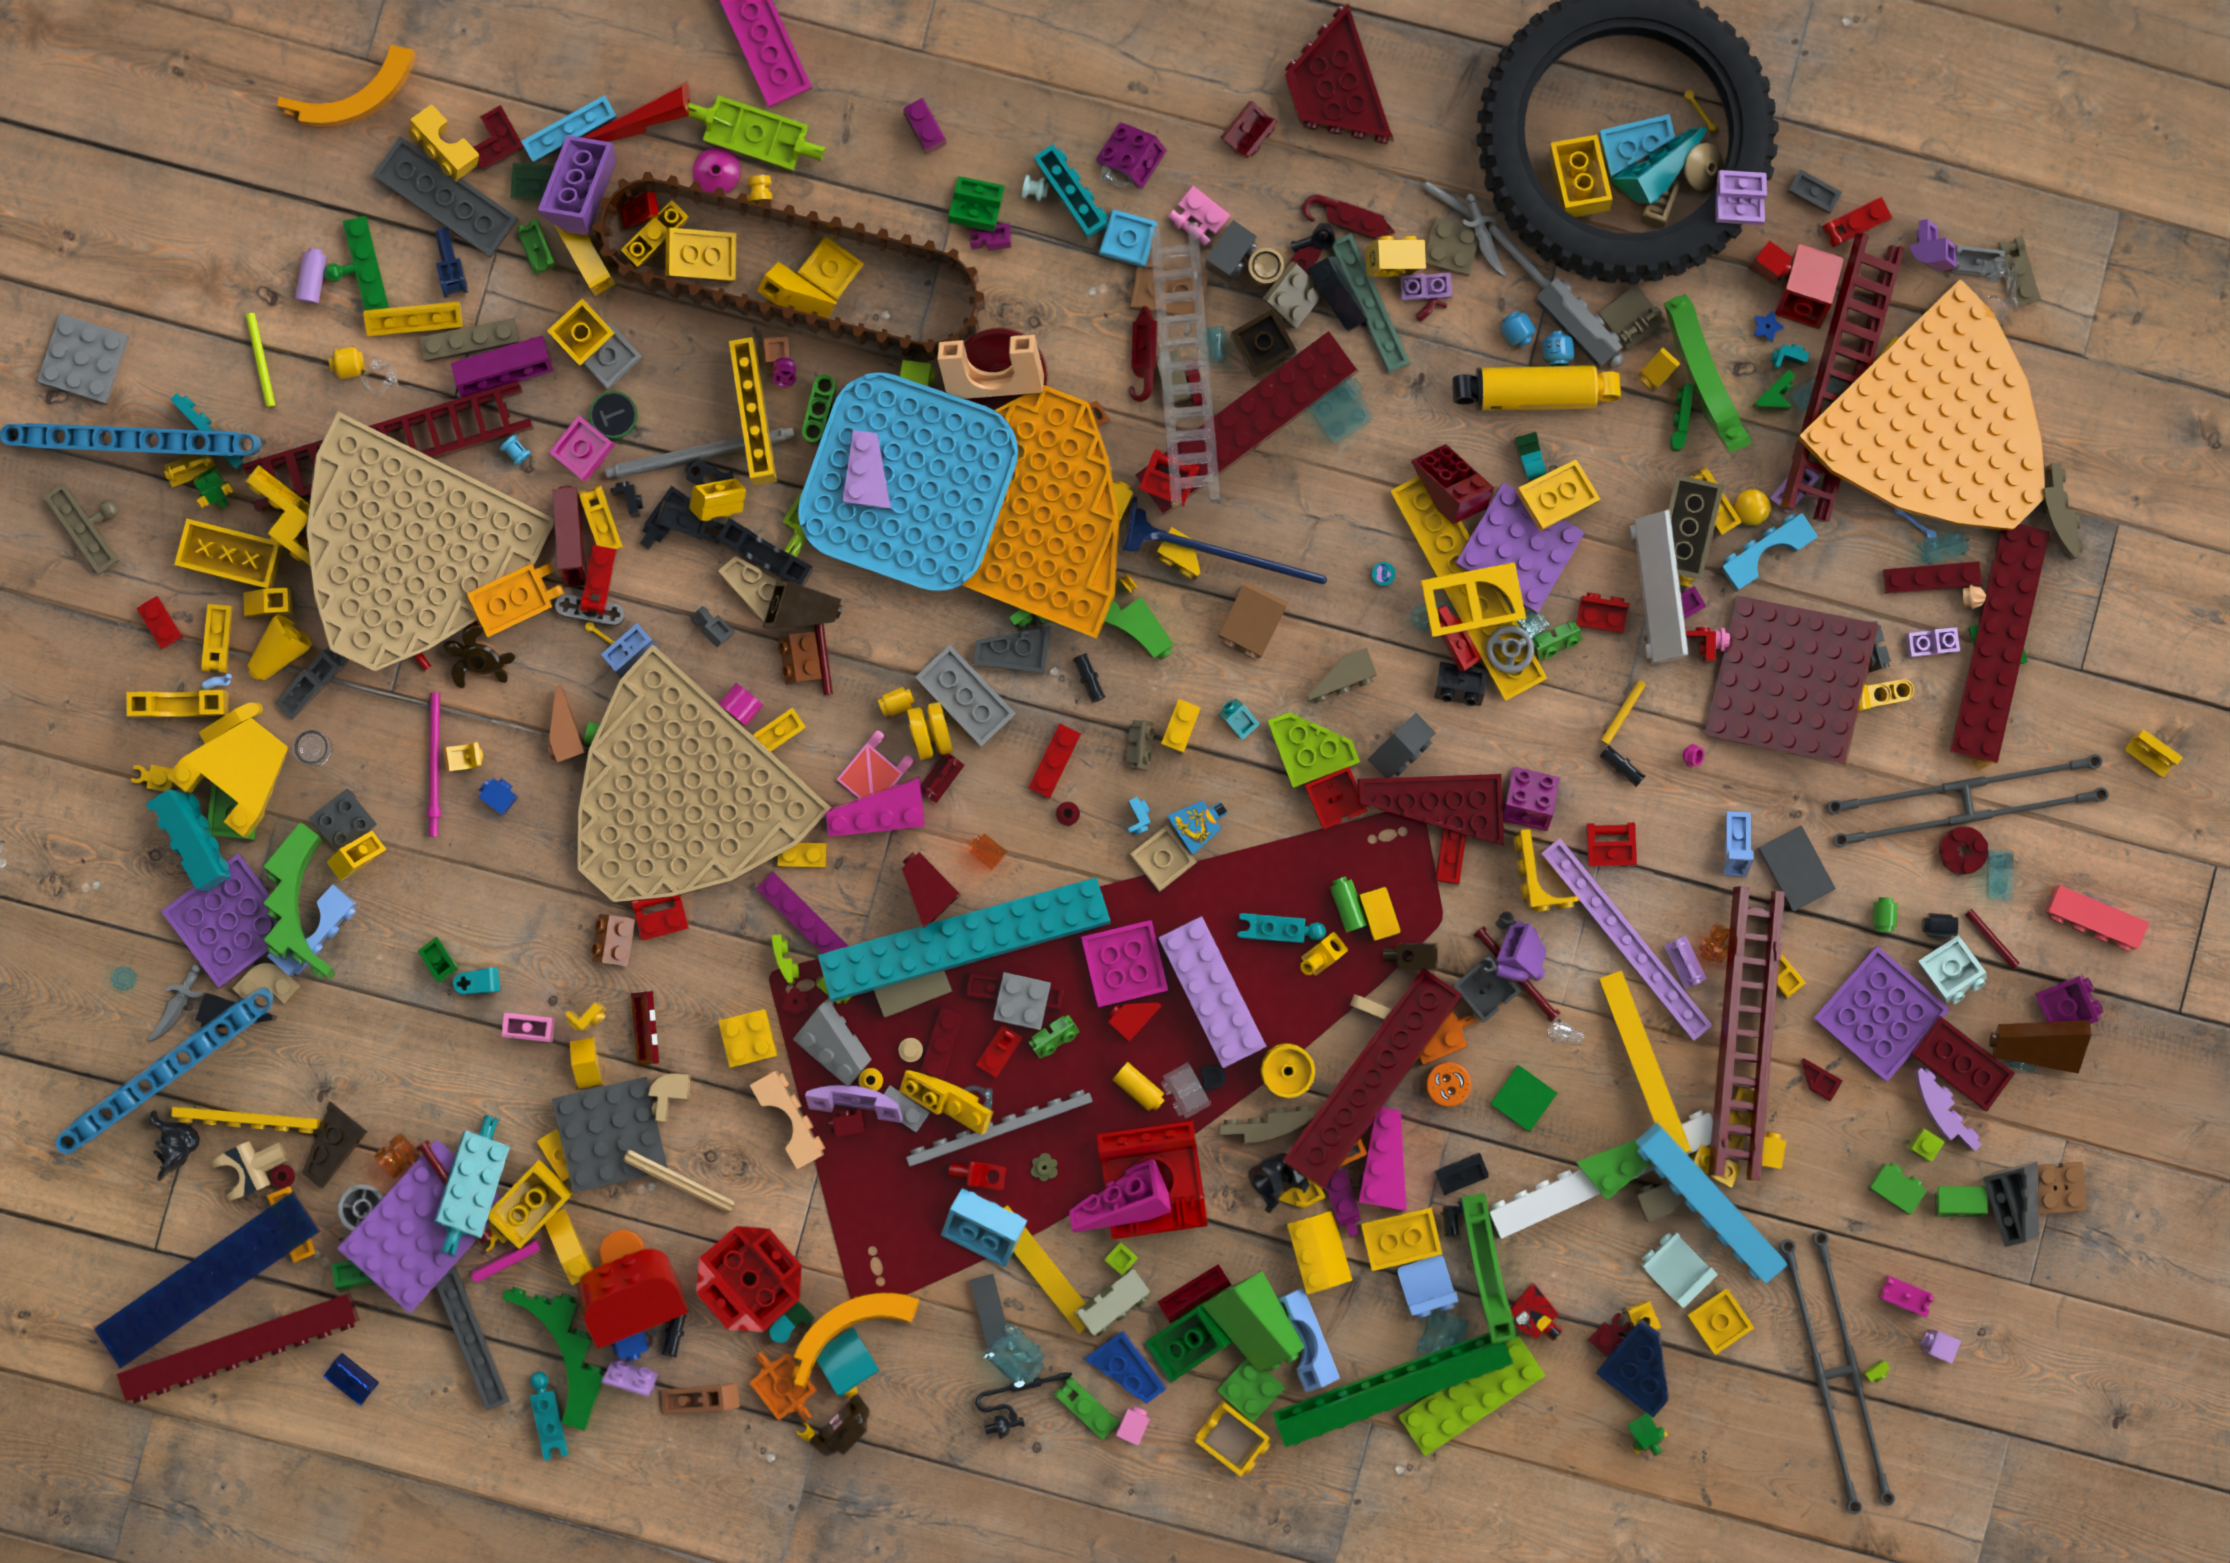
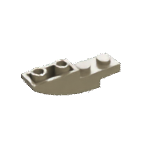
M2061 462L2051 463L2047 466L2049 487L2043 488L2045 499L2041 504L2053 537L2062 551L2072 560L2080 557L2079 553H2082L2083 550L2082 540L2078 539L2077 529H2080V517L2076 515L2075 509H2065V506H2068V494L2063 489V483L2066 482L2065 469L2061 468Z
M1296 1106V1111L1286 1112V1107L1272 1108V1113H1267V1122L1263 1123V1118H1250L1246 1124H1239L1238 1119L1224 1120V1125H1219V1134H1244V1143L1270 1140L1285 1135L1306 1124L1316 1115V1110L1310 1111V1106Z

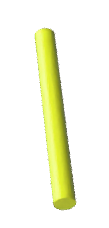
M249 313L245 316L266 408H271L276 405L255 313Z

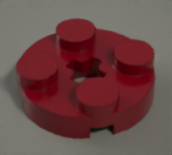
M1956 827L1947 832L1940 841L1939 854L1942 863L1949 871L1955 874L1974 873L1987 860L1988 842L1978 830L1972 827ZM1966 844L1970 853L1961 857L1959 855L1960 851L1957 848Z

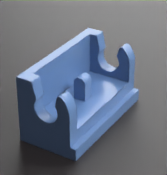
M636 623L606 649L601 656L622 678L651 645L658 646Z

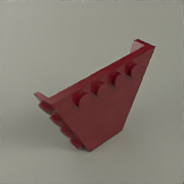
M1349 3L1345 7L1341 5L1333 14L1334 20L1329 25L1325 23L1317 32V39L1313 43L1309 41L1302 48L1301 53L1303 54L1297 61L1293 59L1285 68L1287 71L1285 78L1301 124H1304V128L1318 130V127L1326 128L1327 132L1331 134L1341 135V132L1351 133V137L1356 139H1365V136L1374 138L1375 142L1381 144H1388V141L1394 142Z

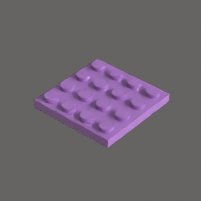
M1503 482L1460 553L1455 565L1465 571H1471L1514 562L1523 605L1526 609L1537 614L1585 532L1566 520L1540 532L1515 492L1516 490ZM1486 583L1487 585L1491 586V587L1494 588L1495 590H1497V591H1499L1500 593L1504 594V593H1503L1500 589H1498L1497 587H1495V586H1493V585H1491V584Z
M237 853L227 861L231 878L210 891L196 890L194 886L161 911L218 988L223 987L268 953L266 950L268 946L264 939L280 921V919L275 921L266 913L268 909L264 902L271 894L240 853Z
M1875 946L1813 1019L1882 1080L1887 1082L1908 1059L1910 1053L1938 1015L1944 1017L1950 1009L1881 948Z

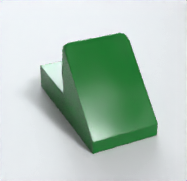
M1788 370L1752 407L1765 410H1789L1792 406L1779 392L1781 391L1785 394L1794 385L1791 381L1796 376Z
M435 937L418 950L421 958L438 983L442 982L460 967L450 956L438 937Z

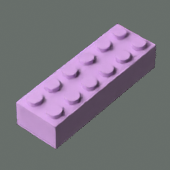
M1201 916L1159 937L1158 939L1221 1067L1224 1068L1265 1048L1266 1045L1203 917Z

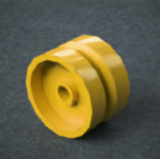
M940 701L928 704L929 720L926 721L923 710L920 707L907 710L911 724L909 728L913 744L917 747L920 760L933 757L934 752L931 742H936L937 750L941 755L953 752Z
M1289 1043L1279 1044L1268 1050L1262 1058L1260 1067L1261 1078L1266 1087L1276 1095L1285 1098L1298 1097L1308 1091L1314 1082L1316 1072L1314 1061L1308 1052L1297 1045ZM1288 1066L1292 1067L1293 1073L1291 1075L1284 1074V1069Z

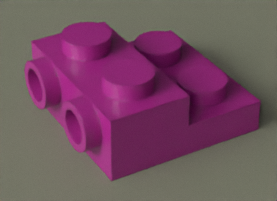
M2083 974L2035 994L2047 1022L2086 1020L2092 1024L2101 1020L2100 1014L2104 1013L2100 1001H2094L2091 992L2094 991L2091 980L2084 978Z

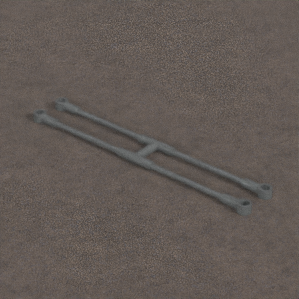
M2093 754L2088 758L2073 760L2067 764L1987 778L1985 776L1943 783L1941 786L1861 800H1832L1827 804V811L1835 815L1841 811L1859 808V806L1942 791L1946 793L1961 790L1965 814L1949 816L1948 819L1868 833H1838L1834 836L1833 843L1836 847L1842 848L1850 843L1862 842L1868 838L1948 824L1950 826L1992 819L1994 816L2074 802H2103L2108 798V791L2100 787L2091 792L2076 794L2073 797L1993 811L1989 809L1974 812L1970 788L1986 786L1987 783L2061 770L2097 769L2102 765V758L2097 754ZM2092 757L2098 760L2096 766H2093L2090 762ZM2099 790L2104 793L2103 799L2097 797ZM1832 803H1836L1839 806L1836 812L1831 810ZM1838 836L1844 837L1845 842L1843 845L1837 843Z
M1818 1231L1813 1235V1242L1818 1246L1821 1261L1825 1266L1845 1345L1844 1352L1848 1365L1824 1370L1822 1359L1817 1351L1797 1273L1798 1265L1794 1253L1796 1245L1792 1240L1785 1239L1781 1242L1780 1249L1785 1253L1788 1269L1792 1273L1812 1352L1811 1358L1821 1398L1824 1399L1843 1473L1844 1488L1848 1500L1846 1508L1850 1513L1858 1514L1862 1509V1504L1857 1500L1854 1485L1848 1473L1829 1398L1831 1397L1827 1383L1829 1379L1851 1375L1878 1474L1876 1477L1880 1489L1879 1501L1883 1505L1890 1506L1894 1503L1895 1497L1890 1492L1886 1474L1883 1473L1862 1391L1864 1387L1854 1349L1850 1344L1830 1265L1831 1259L1827 1246L1828 1235L1825 1232ZM1819 1234H1823L1825 1237L1822 1243L1817 1242ZM1790 1242L1792 1245L1790 1251L1784 1250V1244ZM1885 1494L1891 1496V1500L1887 1503L1883 1501ZM1853 1502L1858 1504V1508L1855 1511L1850 1509V1505Z

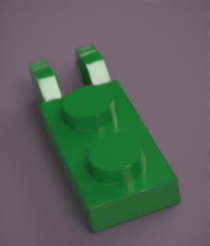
M1684 383L1682 389L1678 388L1676 403H1680L1679 412H1674L1672 426L1676 427V432L1670 436L1671 443H1669V447L1675 452L1681 451L1686 444L1694 385Z

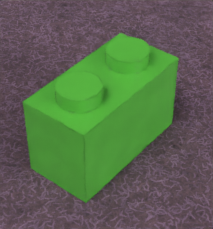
M1892 1162L1890 1165L1883 1163L1867 1188L1904 1213L1912 1215L1927 1192L1922 1188L1924 1183L1913 1176L1910 1179L1902 1174L1904 1170Z

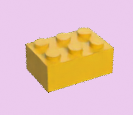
M1598 135L1550 143L1548 156L1560 207L1573 217L1609 212L1613 199Z

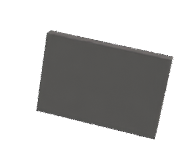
M1802 825L1758 848L1780 890L1785 892V899L1792 912L1836 889Z

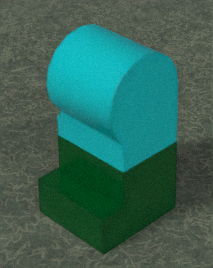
M1533 432L1515 437L1513 441L1527 481L1545 475L1546 469L1537 433Z
M797 1301L771 1326L770 1337L777 1343H783L790 1338L792 1330L801 1321L808 1325L815 1317L800 1301Z

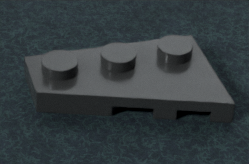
M1051 626L976 640L973 665L1045 674Z

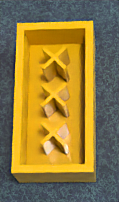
M186 518L174 565L182 569L262 589L274 588L284 546L276 545L271 539Z

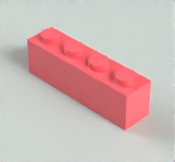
M2061 885L2055 886L2044 912L2050 915L2049 919L2060 924H2063L2064 921L2073 924L2072 929L2085 933L2086 930L2095 933L2094 938L2108 943V940L2117 943V948L2130 952L2131 949H2139L2149 922Z

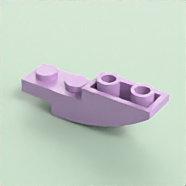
M1917 1068L1914 1070L1915 1081L1923 1106L1946 1140H1952L1957 1136L1970 1151H1976L1982 1145L1978 1141L1980 1136L1971 1127L1965 1128L1961 1123L1963 1121L1962 1117L1955 1110L1951 1112L1948 1110L1955 1104L1951 1099L1953 1094L1945 1086L1940 1088L1934 1081L1936 1079L1935 1075L1929 1069Z

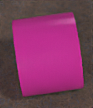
M735 683L719 702L720 706L745 726L751 722L764 706L738 683Z

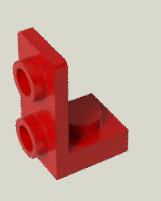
M1685 627L1686 638H1703V642L1699 643V656H1703V662H1714L1716 660V631H1710V627H1695V631H1686Z

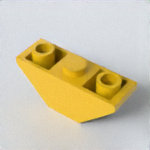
M673 200L658 213L659 216L646 224L621 249L637 267L655 257L666 247L667 228H682L688 220L689 216Z

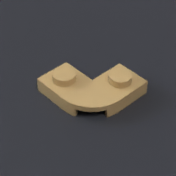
M263 963L251 968L233 987V990L239 996L245 998L258 988H268L278 999L286 1004L302 985L292 976L287 975L279 966Z

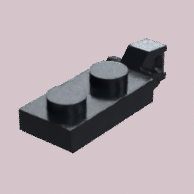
M673 486L669 488L644 524L645 527L642 531L646 535L640 542V545L647 550L650 549L655 540L661 543L671 530L656 523L663 500L683 508H687L691 501V498Z

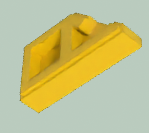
M1781 954L1777 988L1788 999L1804 986L1806 982Z
M1308 1180L1309 1189L1305 1193L1301 1189L1292 1187L1284 1191L1278 1200L1305 1209L1326 1197L1320 1187Z

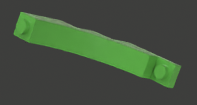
M1686 294L1672 298L1664 303L1676 350L1685 362L1690 384L1694 385V389L1699 395L1705 419L1729 453L1751 445L1750 436L1741 425L1739 414L1714 365L1693 303Z
M1142 597L1123 610L1119 608L1113 599L1104 624L1128 634L1149 653L1153 660L1158 657L1160 660H1163L1172 653L1173 642ZM1021 609L1009 618L1015 627L1018 625L1024 627L1034 620L1032 618L1034 614ZM1037 616L1042 625L1052 622L1050 620Z

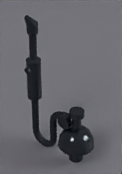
M1063 1372L1056 1376L1042 1379L1040 1377L1011 1383L1007 1387L980 1393L976 1398V1407L980 1411L991 1412L1008 1409L1010 1412V1422L1006 1417L998 1415L995 1416L996 1423L985 1425L986 1435L998 1433L999 1439H1002L1009 1434L1010 1428L1020 1425L1024 1427L1025 1423L1023 1417L1017 1420V1414L1008 1404L987 1408L982 1407L980 1400L983 1397L1007 1391L1014 1393L1040 1387L1042 1383L1065 1380L1072 1373Z

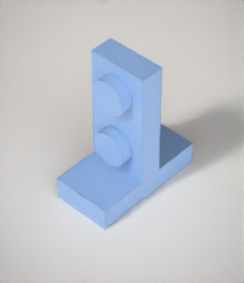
M1727 811L1725 815V862L1723 865V876L1747 877L1754 860V851H1751V813Z

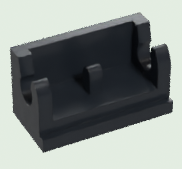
M1479 1152L1434 1171L1444 1196L1489 1177Z

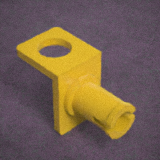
M1332 932L1301 957L1303 960L1300 965L1301 970L1306 975L1313 973L1316 976L1344 955L1348 949L1337 934ZM1330 941H1334L1338 945L1339 952L1332 948Z

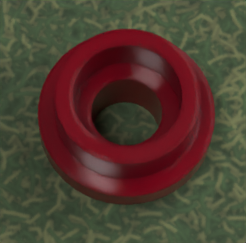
M1063 802L1056 810L1057 820L1065 826L1075 824L1080 817L1078 806L1072 802ZM1070 809L1073 812L1072 817L1065 818L1063 815L1064 810Z
M281 1164L272 1170L271 1181L278 1188H287L295 1181V1171L291 1166ZM280 1172L286 1173L287 1178L285 1181L279 1179Z

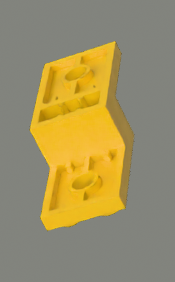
M258 465L246 480L250 484L249 488L258 495L262 493L269 498L268 502L276 509L280 510L282 508L284 510L283 514L268 532L271 536L270 539L280 547L285 546L291 551L290 555L299 562L303 560L310 566L307 537L300 533L308 522L310 504Z

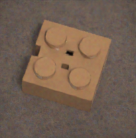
M2083 1162L2059 1163L2060 1167L2063 1168H2055V1164H2038L2039 1214L2087 1210ZM2064 1185H2068V1190H2065Z

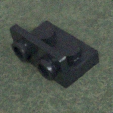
M1440 662L1434 698L1444 702H1458L1468 706H1481L1485 695L1488 670L1469 667L1465 671L1460 672L1456 664Z

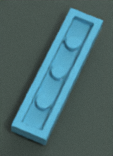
M604 95L521 142L532 162L536 163L561 149L567 135L581 138L616 119L617 116Z

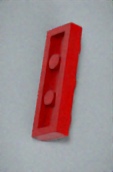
M1059 723L1028 789L1049 799L1051 798L1081 733Z

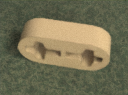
M1354 994L1350 1006L1383 1020L1392 1011L1390 1008Z

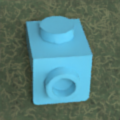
M1138 797L1129 800V804L1139 823L1128 828L1127 831L1129 834L1134 832L1137 836L1148 830L1147 825L1151 821L1147 816L1150 810L1145 800L1140 801Z

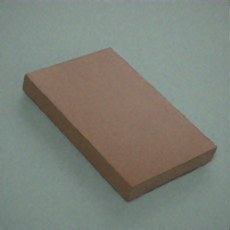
M1150 262L1146 263L1145 268L1137 266L1130 309L1141 310L1143 306H1148L1150 312L1201 320L1209 272Z

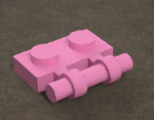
M1193 186L1178 204L1185 212L1179 215L1173 210L1168 218L1175 223L1174 226L1179 230L1182 228L1191 235V239L1194 242H1199L1206 247L1211 239L1205 235V232L1209 230L1216 235L1231 215ZM1191 216L1202 224L1198 229L1188 222Z

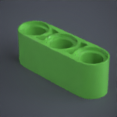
M827 374L819 375L814 381L802 428L804 439L811 445L820 444L836 394L835 381ZM829 381L832 384L831 389L828 392L820 391L819 384L821 382ZM823 404L826 407L825 413L815 415L813 413L815 405ZM811 427L819 428L820 434L817 438L813 439L807 436V431Z

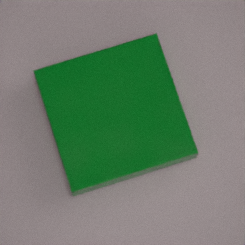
M1517 1065L1490 1104L1530 1132L1555 1098L1557 1092L1523 1067Z

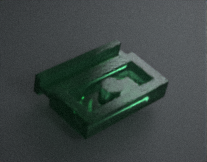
M513 163L511 199L541 201L555 165Z

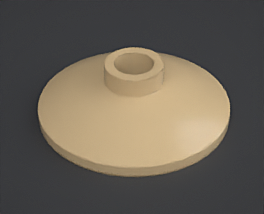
M1710 143L1697 144L1687 155L1684 170L1687 182L1692 188L1698 191L1712 189L1717 184L1719 170H1723L1721 153Z

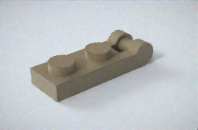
M2016 237L2014 241L1998 242V249L2005 251V257L2002 262L2016 307L2041 300L2023 237ZM2016 250L2018 256L2011 258L2010 251Z

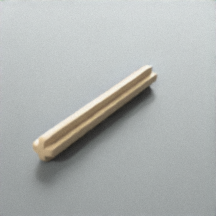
M628 1150L623 1160L625 1163L727 1213L734 1206L733 1200L634 1151Z

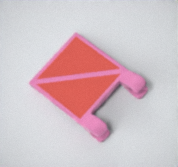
M876 731L861 751L837 778V781L858 798L895 785L914 763V759L907 755L896 767L875 748L885 738L881 731Z

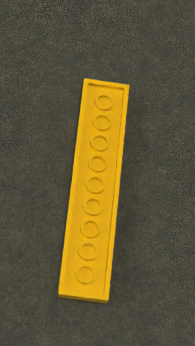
M1419 476L1391 490L1390 494L1435 576L1441 577L1466 572L1455 565L1456 560L1470 538L1462 521L1453 525L1436 509ZM1475 582L1483 619L1512 614L1499 591L1484 582ZM1465 584L1443 588L1462 623L1472 622ZM1516 621L1467 630L1504 702L1548 679L1535 654L1530 664L1522 671L1516 673L1501 672L1490 663L1486 652L1489 637L1500 627L1507 625L1519 627ZM1505 633L1499 636L1503 641L1510 638L1518 641L1522 639L1516 633ZM1494 644L1493 650L1496 659L1501 664L1506 665V656L1503 655L1501 648ZM1507 645V651L1509 653H1514L1515 647L1513 645ZM1527 645L1521 647V652L1514 658V666L1524 660L1527 654Z

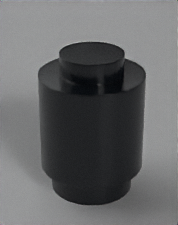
M1928 913L1927 918L1923 917L1922 932H1926L1927 937L1951 938V936H1957L1958 917H1953L1952 914Z

